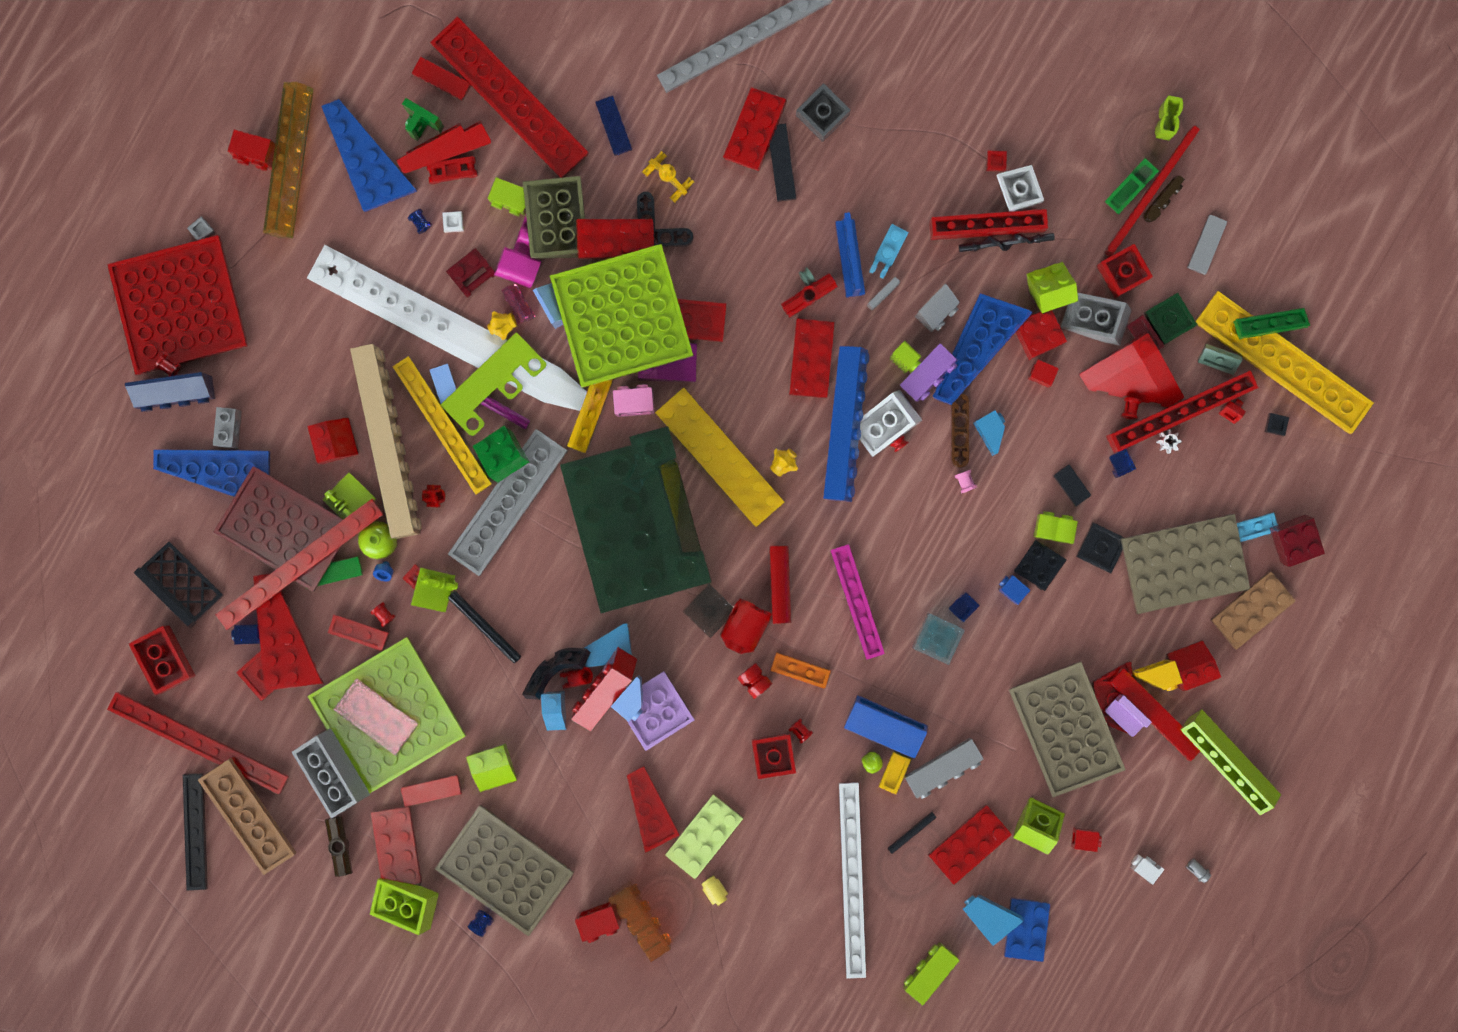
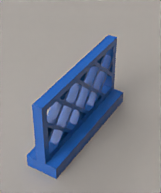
M850 212L844 213L842 221L835 222L846 298L865 295L855 220L851 219Z

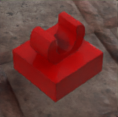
M1238 398L1235 402L1229 401L1221 408L1219 414L1235 424L1246 413L1241 408L1244 402Z
M417 564L402 578L414 590L420 572V567Z

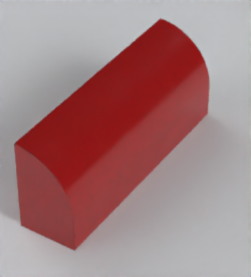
M770 546L772 624L792 623L789 546Z

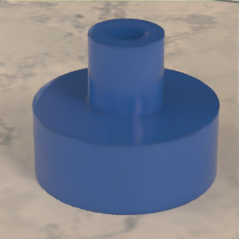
M384 561L382 564L375 566L373 576L380 581L387 582L391 580L394 571L390 567V563Z

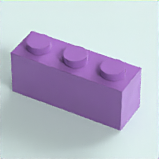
M939 344L900 386L915 401H924L931 394L929 390L933 386L938 387L944 380L942 377L947 372L950 374L958 366L956 364L958 360L942 344Z

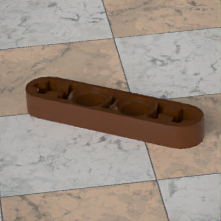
M961 394L959 397H961L962 401H965V404L961 406V411L965 410L966 414L962 412L955 414V410H959V405L955 404V402L951 405V463L956 468H963L969 463V398L965 394ZM957 416L964 417V426L959 427L955 424ZM957 435L964 436V445L959 446L955 443ZM955 448L966 449V452L961 451L962 458H965L961 465H959L958 461H955V458L959 456V451L955 452Z

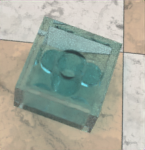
M927 613L912 649L949 665L965 630Z

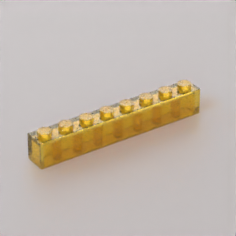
M284 82L263 229L264 234L277 238L293 239L314 91V88L299 82Z

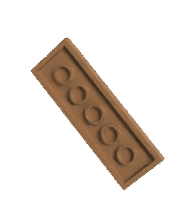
M232 758L198 779L263 875L297 853Z

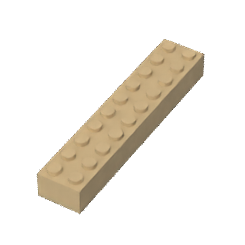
M374 344L351 348L390 536L394 539L418 535L422 525L420 518L416 517L415 511H418V506L411 492H414L412 481L408 480L407 474L410 473V469L403 455H406L404 444L400 443L399 436H402L400 425H397L395 420L398 414L396 407L392 406L391 399H394L392 388H389L387 383L390 377L388 370L384 369L383 362L386 361L384 351H381Z

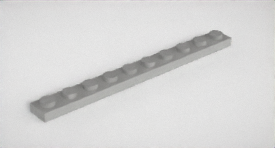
M793 0L661 72L657 77L665 92L668 93L832 3V0Z

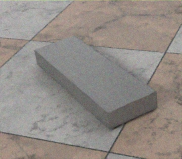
M1208 215L1187 266L1188 269L1206 275L1228 221Z

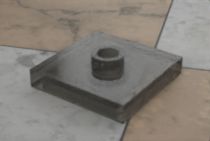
M708 584L682 612L711 638L727 621L733 606Z

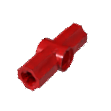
M828 273L781 303V306L786 315L791 318L838 288L833 277ZM811 291L815 297L812 300H807L804 297V293Z

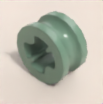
M807 267L804 272H799L806 286H809L811 282H816Z

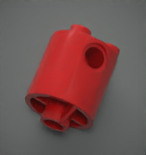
M739 598L720 633L726 647L739 654L754 652L771 620L772 614Z

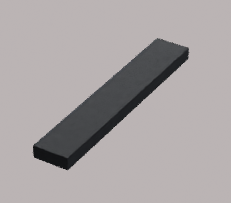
M204 773L183 774L186 891L208 889L204 789L198 779L204 776Z

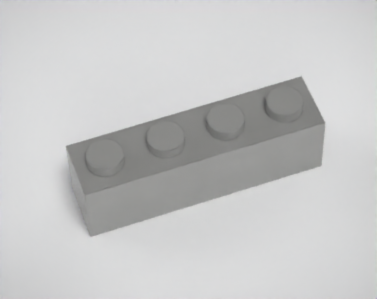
M968 738L908 773L904 778L915 797L923 799L931 794L932 789L936 787L940 789L946 786L949 779L953 777L957 779L965 774L963 771L971 768V770L981 765L980 761L984 759L973 740Z

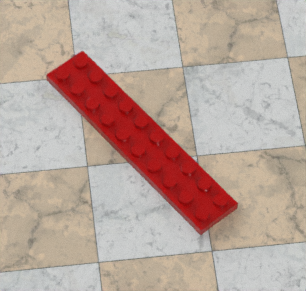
M458 16L430 42L559 178H564L589 154Z

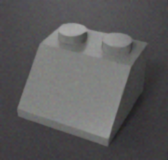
M944 284L918 311L915 317L930 332L934 329L939 331L945 324L943 320L948 315L952 317L959 310L956 306L960 302L948 285Z

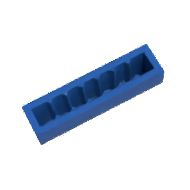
M857 695L844 728L915 759L927 734L928 725Z

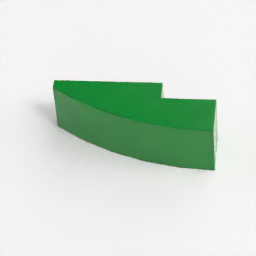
M1144 158L1106 199L1105 203L1119 215L1159 170Z

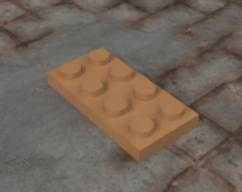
M1269 571L1255 582L1250 589L1244 591L1215 615L1211 621L1232 647L1237 650L1292 605L1295 599L1276 576Z

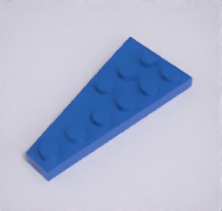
M339 99L321 106L364 212L417 192Z
M980 293L952 353L958 360L956 362L958 366L950 374L947 372L942 377L944 380L936 388L933 398L952 405L1028 319L1032 312Z
M154 450L153 469L234 497L253 466L270 475V451Z

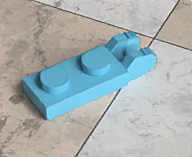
M891 224L874 258L875 261L869 271L873 274L880 261L886 264L880 273V278L884 279L909 232Z

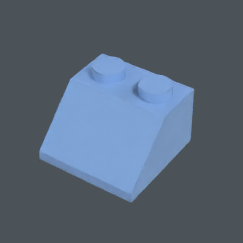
M552 283L535 288L533 292L553 327L556 329L562 326L563 321Z
M639 675L611 706L628 722L631 719L635 721L643 712L641 709L643 706L642 677Z

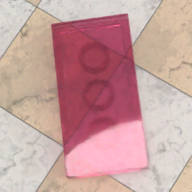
M358 678L355 679L333 709L394 755L398 754L419 725L418 722Z

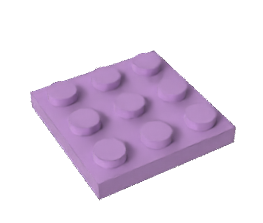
M665 671L642 685L643 706L641 709L643 712L635 721L631 719L628 722L645 751L695 720Z

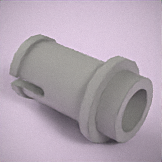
M1194 858L1186 865V868L1198 878L1199 882L1205 883L1210 879V870L1203 868Z

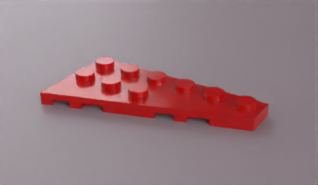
M269 574L253 576L254 586ZM280 591L257 608L265 691L324 684L316 669L315 662L310 656L309 649L299 627L294 621L292 612L284 599V594Z

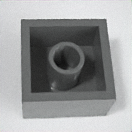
M823 83L796 110V116L824 142L849 117L851 110Z

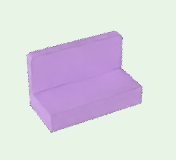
M1121 694L1105 709V712L1131 737H1134L1142 727L1147 728L1152 723Z

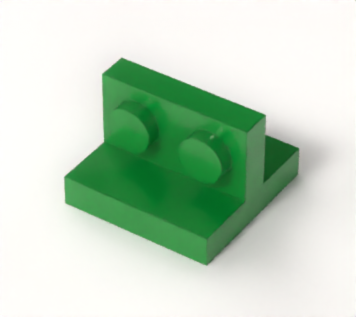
M404 99L402 105L407 113L411 115L406 120L405 129L411 138L418 141L427 126L440 133L442 132L444 125L439 117L411 100Z

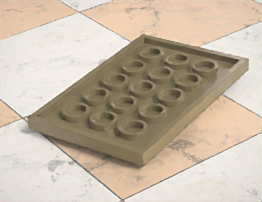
M1235 514L1121 539L1137 614L1250 589Z
M1081 661L1009 689L1052 797L1126 770Z
M482 805L477 808L435 867V870L527 936L532 933L574 873L570 868Z

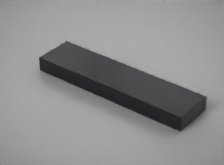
M786 123L778 124L770 142V152L777 202L796 200Z

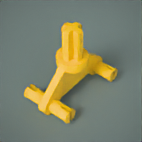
M661 151L654 159L651 158L648 161L649 165L641 172L648 177L654 169L658 170L661 180L670 182L676 187L677 190L669 197L676 203L682 195L685 196L688 193L687 189L695 182L688 177L681 185L675 178V168L671 164H660L667 157Z

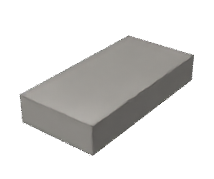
M894 277L867 304V307L871 311L874 310L899 285L900 281Z

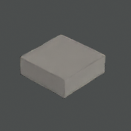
M202 216L187 228L196 240L208 238L215 232Z

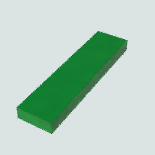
M1305 308L1240 318L1233 321L1239 339L1303 329L1310 326Z

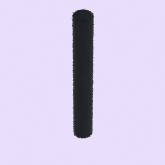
M933 812L929 813L887 849L893 854L937 817Z

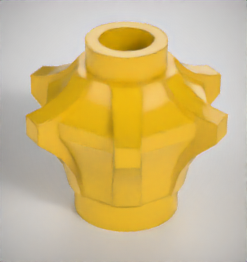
M494 311L492 312L490 323L487 324L490 334L498 335L502 340H505L509 332L517 327V322L512 312L501 314Z
M776 448L770 469L779 477L787 472L797 471L798 467L795 459L797 454L790 448L787 451Z

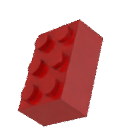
M170 625L161 626L129 643L154 695L163 694L196 676Z

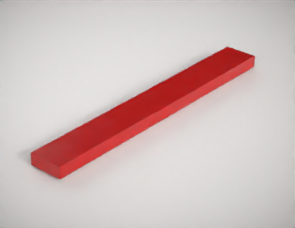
M1193 126L1187 132L1104 251L1105 255L1110 257L1114 254L1200 129Z

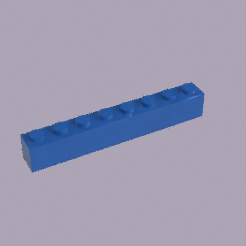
M840 346L823 499L852 502V498L855 495L854 479L857 476L856 460L859 457L858 442L861 438L860 423L863 419L862 404L865 400L864 386L867 381L866 367L869 362L868 350L862 347Z

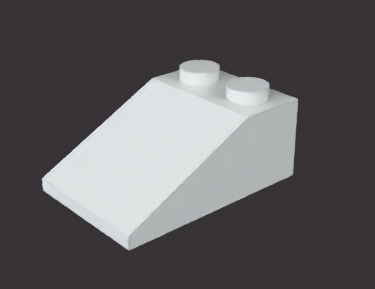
M900 390L895 391L863 416L860 423V441L871 456L874 457L915 427L922 419Z

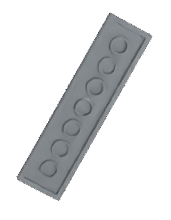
M535 429L522 448L529 463L497 483L448 553L449 556L478 576L483 573L568 452L537 429Z

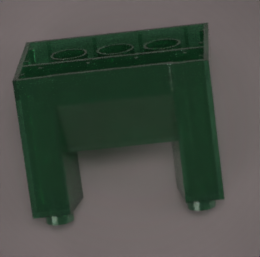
M668 426L630 436V446L560 465L601 614L713 583L705 553L701 549L679 469L680 462Z

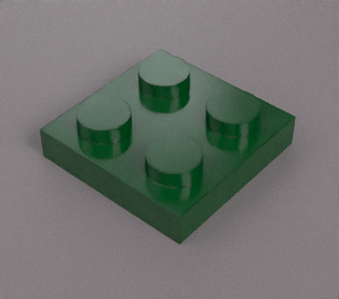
M1179 293L1174 294L1144 312L1164 345L1197 326L1196 321Z

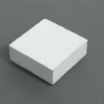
M462 211L443 213L445 233L464 231Z

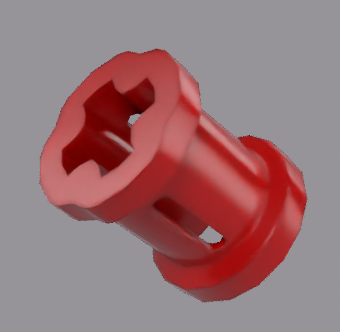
M163 354L156 362L155 368L162 370L170 377L178 374L181 365L179 363L175 364L168 359L167 355Z
M1131 397L1124 398L1126 403L1121 417L1138 420L1137 412L1142 400Z
M384 602L380 603L370 612L377 617L382 627H385L396 617L389 612Z
M801 718L788 729L789 732L792 731L797 736L800 744L813 734L812 730L809 731L805 727Z

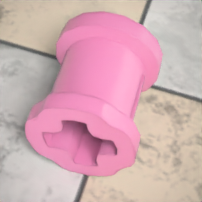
M971 469L955 475L962 488L961 493L977 488L970 475Z

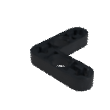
M642 192L638 195V219H641L644 215L651 216L654 233H658V243L655 244L654 239V246L662 244V248L686 247L692 244L694 236L688 228L655 229L654 197L649 192ZM647 196L648 200H651V202H648V210L652 209V211L645 210L640 212V209L644 210V203L640 201L644 200V197ZM669 233L672 237L671 241L663 243L660 239L662 234ZM674 233H677V237L683 236V233H687V236H690L687 242H683V239H677L678 243H674Z

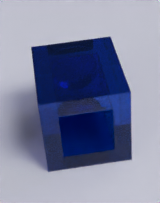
M234 625V629L231 631L234 645L260 644L258 625Z

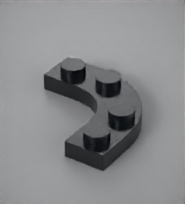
M565 648L555 652L553 658L549 661L544 660L537 667L522 695L526 699L540 700L541 694L544 693L548 682L557 672L567 668L583 669L591 652L586 648Z

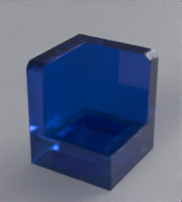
M1127 449L1109 456L1114 468L1112 473L1115 478H1119L1136 469Z
M963 592L949 607V610L961 622H964L980 605L967 592Z

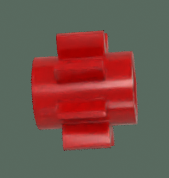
M427 485V489L422 490V501L427 503L426 507H440V503L445 502V491L441 489V485Z

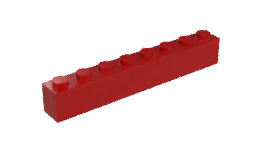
M1250 370L1106 436L1113 452H1119L1259 387Z

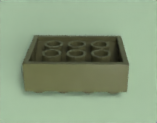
M581 177L524 181L523 189L531 258L578 257L576 220L585 219Z

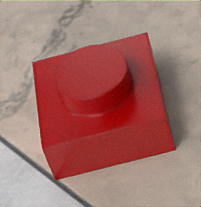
M988 150L986 171L1005 172L1007 151Z

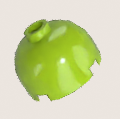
M375 521L359 533L358 544L364 555L372 559H383L394 552L397 547V539L391 538L387 523Z

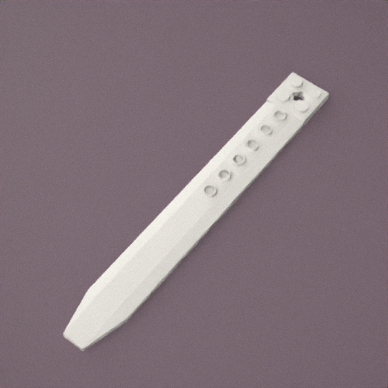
M324 245L307 279L477 368L508 341L506 339L502 340L498 335H491L489 330L327 245ZM337 266L336 270L338 273H333L332 276L329 275V268ZM531 359L528 363L529 369L532 371L539 370L541 366L538 359ZM544 360L546 362L545 369L535 377L531 376L521 365L512 373L522 384L523 389L521 391L544 403L578 411L581 410L587 391L581 388L560 367ZM512 381L507 382L509 385L517 388L516 383Z

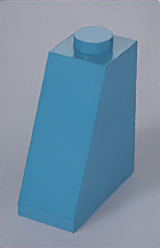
M628 623L622 624L585 647L591 652L585 667L606 665L617 647L632 655Z
M565 691L541 694L542 716L547 731L566 730Z
M980 894L976 898L972 895L964 902L966 906L963 910L992 946L997 944L1024 921L1021 915Z

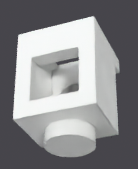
M1139 854L1133 858L1132 866L1130 867L1152 885L1165 870L1158 864L1155 866L1156 862L1148 856L1144 859Z

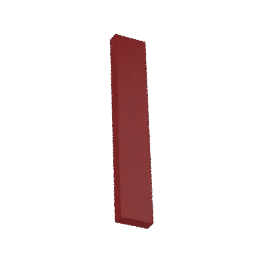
M1121 668L1109 683L1152 722L1151 724L1188 761H1192L1200 750L1181 731L1183 726L1124 668Z

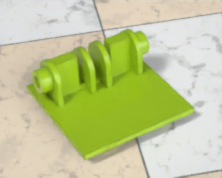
M350 472L332 490H328L322 499L342 519L348 517L369 500H376Z
M420 568L411 605L446 613L449 601L448 596L451 594V591L458 588V583L454 580L455 575Z

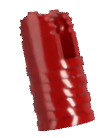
M588 667L573 669L559 674L560 678L567 677L568 683L562 685L563 689L586 685L593 680V673Z

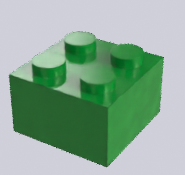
M502 426L473 445L489 478L497 483L529 463L515 434L506 426Z

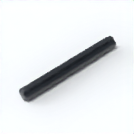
M456 591L448 596V599L512 663L520 660L521 655Z

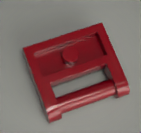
M476 248L446 271L467 298L472 295L471 292L486 280L495 276V271ZM483 267L487 270L477 279H475L472 283H470L467 287H465L463 283H465Z

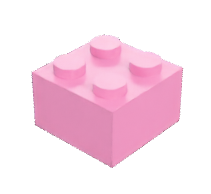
M637 385L636 389H630L629 386L617 387V390H613L614 412L617 417L655 414L652 387Z

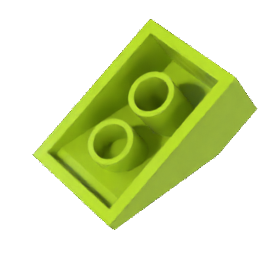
M379 878L375 888L370 915L420 935L431 929L439 893L422 886Z

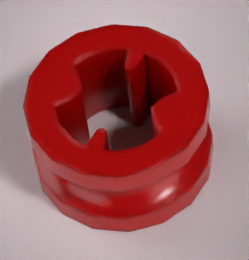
M904 435L890 444L891 447L895 448V453L909 443L904 440Z

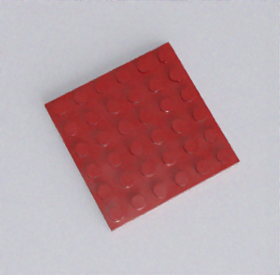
M219 235L107 264L135 375L156 371L155 364L163 354L167 355L168 359L175 364H182L248 346Z

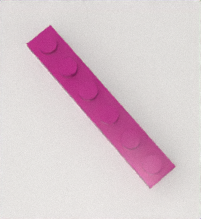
M849 544L830 550L866 660L885 654Z

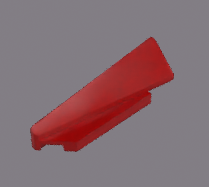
M481 120L466 129H463L461 123H458L406 152V155L398 158L396 161L402 172L408 173L491 143V139Z

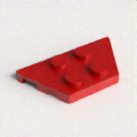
M1126 662L1093 681V691L1107 725L1124 733L1127 732L1105 712V709L1120 694L1109 681L1121 668H1124L1132 676V662Z

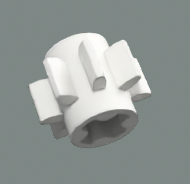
M1171 429L1167 430L1166 435L1159 433L1161 439L1156 441V443H1160L1161 447L1159 450L1166 449L1167 454L1171 453V448L1175 451L1179 450L1177 444L1182 442L1177 438L1179 433L1171 434ZM1169 439L1170 441H1172V444L1169 445V443H1166L1165 440Z

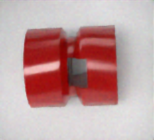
M754 663L737 677L743 686L748 687L747 691L753 699L773 684L766 675H762V669L757 663Z

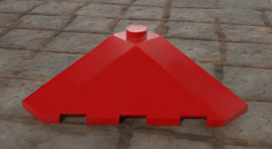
M1149 333L1139 335L1079 373L1082 381L1090 391L1096 392L1100 390L1108 392V395L1122 398L1123 396L1140 399L1145 403H1159L1163 407H1170L1184 398L1182 391Z

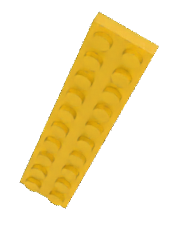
M1217 291L1195 320L1197 325L1348 434H1352L1374 402L1278 333L1239 339L1233 321L1252 317L1253 315Z

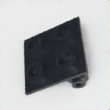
M1035 540L1014 572L1036 585L1038 589L1046 591L1067 559Z

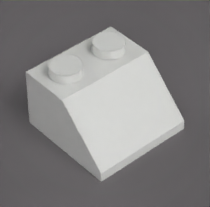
M1032 165L996 175L1009 211L1031 210L1037 208L1045 201Z

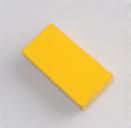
M893 751L878 787L897 794L911 758Z

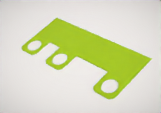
M516 332L440 405L469 435L474 436L484 427L485 423L473 410L496 388L508 399H513L523 389V386L512 373L521 365L531 376L535 377L545 369L546 362ZM531 359H538L541 366L539 370L532 371L529 369L528 363ZM510 381L517 385L516 392L512 394L505 391V384ZM475 418L478 420L479 426L476 430L467 428L466 423L468 419Z

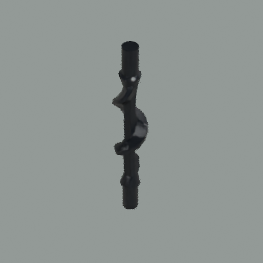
M1054 233L1026 237L1021 234H1014L1009 240H998L990 236L981 243L973 241V243L960 244L958 246L959 252H975L979 249L995 246L1000 247L1002 251H1007L1013 244L1054 241L1055 235Z

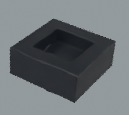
M1269 413L1264 432L1285 436L1289 417Z

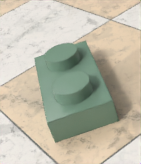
M1209 344L1204 346L1198 358V363L1232 375L1235 374L1242 362V356Z

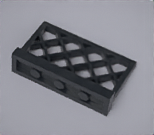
M170 542L166 543L141 568H137L133 572L189 628H192L196 621L224 596ZM171 548L174 551V560H163L164 552ZM153 563H160V574H152L147 568ZM163 563H174V574H163ZM177 563H186L188 565V574H177ZM174 576V586L165 587L163 585V577ZM177 576H188L187 587H177ZM191 576H199L202 579L201 587H190ZM176 590H187V601H179L176 598ZM190 590H201V601H190ZM204 590H213L217 596L211 601H204ZM190 603H201V611L196 616L190 612Z

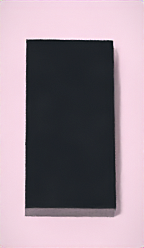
M1067 465L1053 475L1075 507L1092 496L1070 465Z

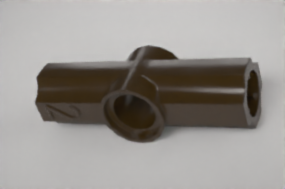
M336 816L325 819L329 840L328 850L332 856L335 877L352 874L349 841L346 839L343 817ZM335 842H341L343 845L342 851H338L335 848Z

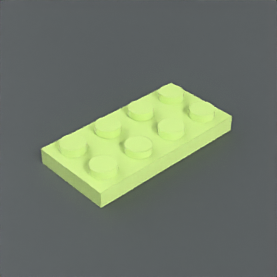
M713 794L665 856L696 879L740 824L743 817Z

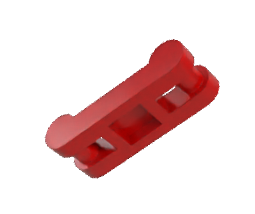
M470 156L440 161L426 166L427 171L430 173L428 178L429 184L477 177L478 172L474 166L476 163L475 157ZM461 165H467V170L462 171ZM438 169H442V175H437Z

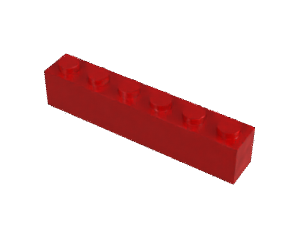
M1047 209L931 217L929 221L930 239L944 240L1044 233L1048 229Z

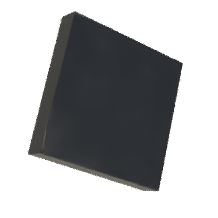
M1092 522L1076 557L1111 574L1123 550L1121 539L1125 537Z

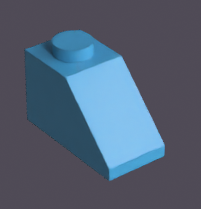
M996 410L973 423L992 456L999 452L1005 429L1003 424L1005 420L1000 412L997 413Z

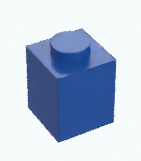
M1013 575L1005 576L999 583L1001 587L998 590L1015 605H1019L1030 592V589Z

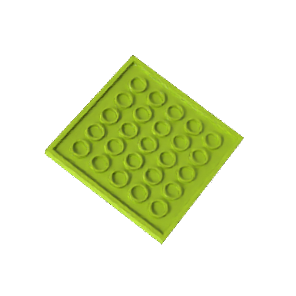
M662 244L550 275L581 388L693 356Z
M409 637L404 638L307 696L326 729L331 728L369 793H372L466 736Z

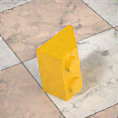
M1165 659L1132 671V676L1162 690L1171 691L1177 689V685L1182 683L1176 662L1173 660Z

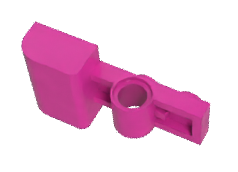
M525 214L513 250L507 247L503 248L494 275L531 288L541 261L530 256L527 218Z

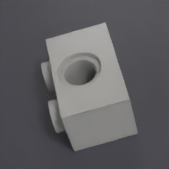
M216 407L213 446L238 449L242 411Z

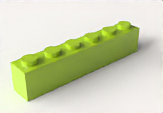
M1202 709L1190 716L1181 728V731L1259 815L1273 809L1281 796L1278 790Z

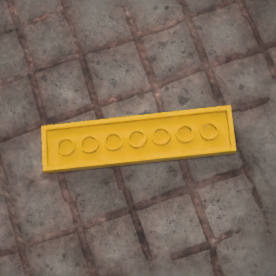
M682 388L655 412L755 527L784 503L782 498L685 388Z

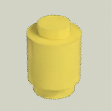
M714 875L701 884L703 886L702 890L712 905L715 903L720 905L727 900L726 895H728V892Z

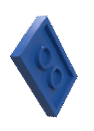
M1011 898L1009 910L1021 915L1024 921L1006 935L1004 956L1044 962L1050 903Z

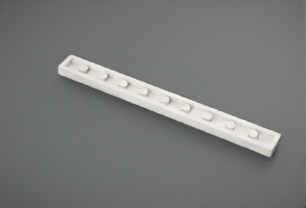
M839 783L846 978H866L859 783Z

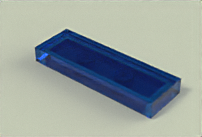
M610 96L596 101L595 103L614 156L631 151L632 147L614 97Z

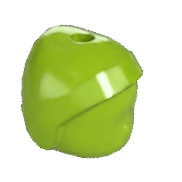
M869 752L862 757V764L865 770L871 774L878 772L883 766L881 756L876 752Z

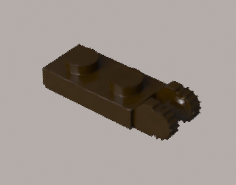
M1181 175L1171 179L1146 210L1143 220L1150 223L1161 215V208L1165 209L1171 202L1169 198L1173 194L1176 195L1182 189L1183 185L1181 184L1185 179Z

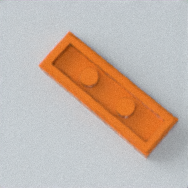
M777 652L770 670L824 689L831 670Z

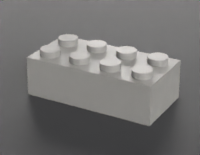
M331 728L292 751L293 756L331 818L370 795Z

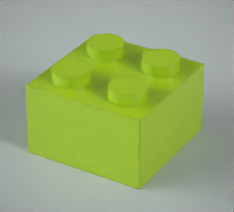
M1063 262L1026 274L1029 293L1042 313L1078 301L1076 282Z

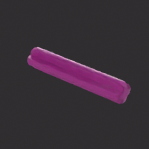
M489 396L480 403L523 429H526L530 424V420Z

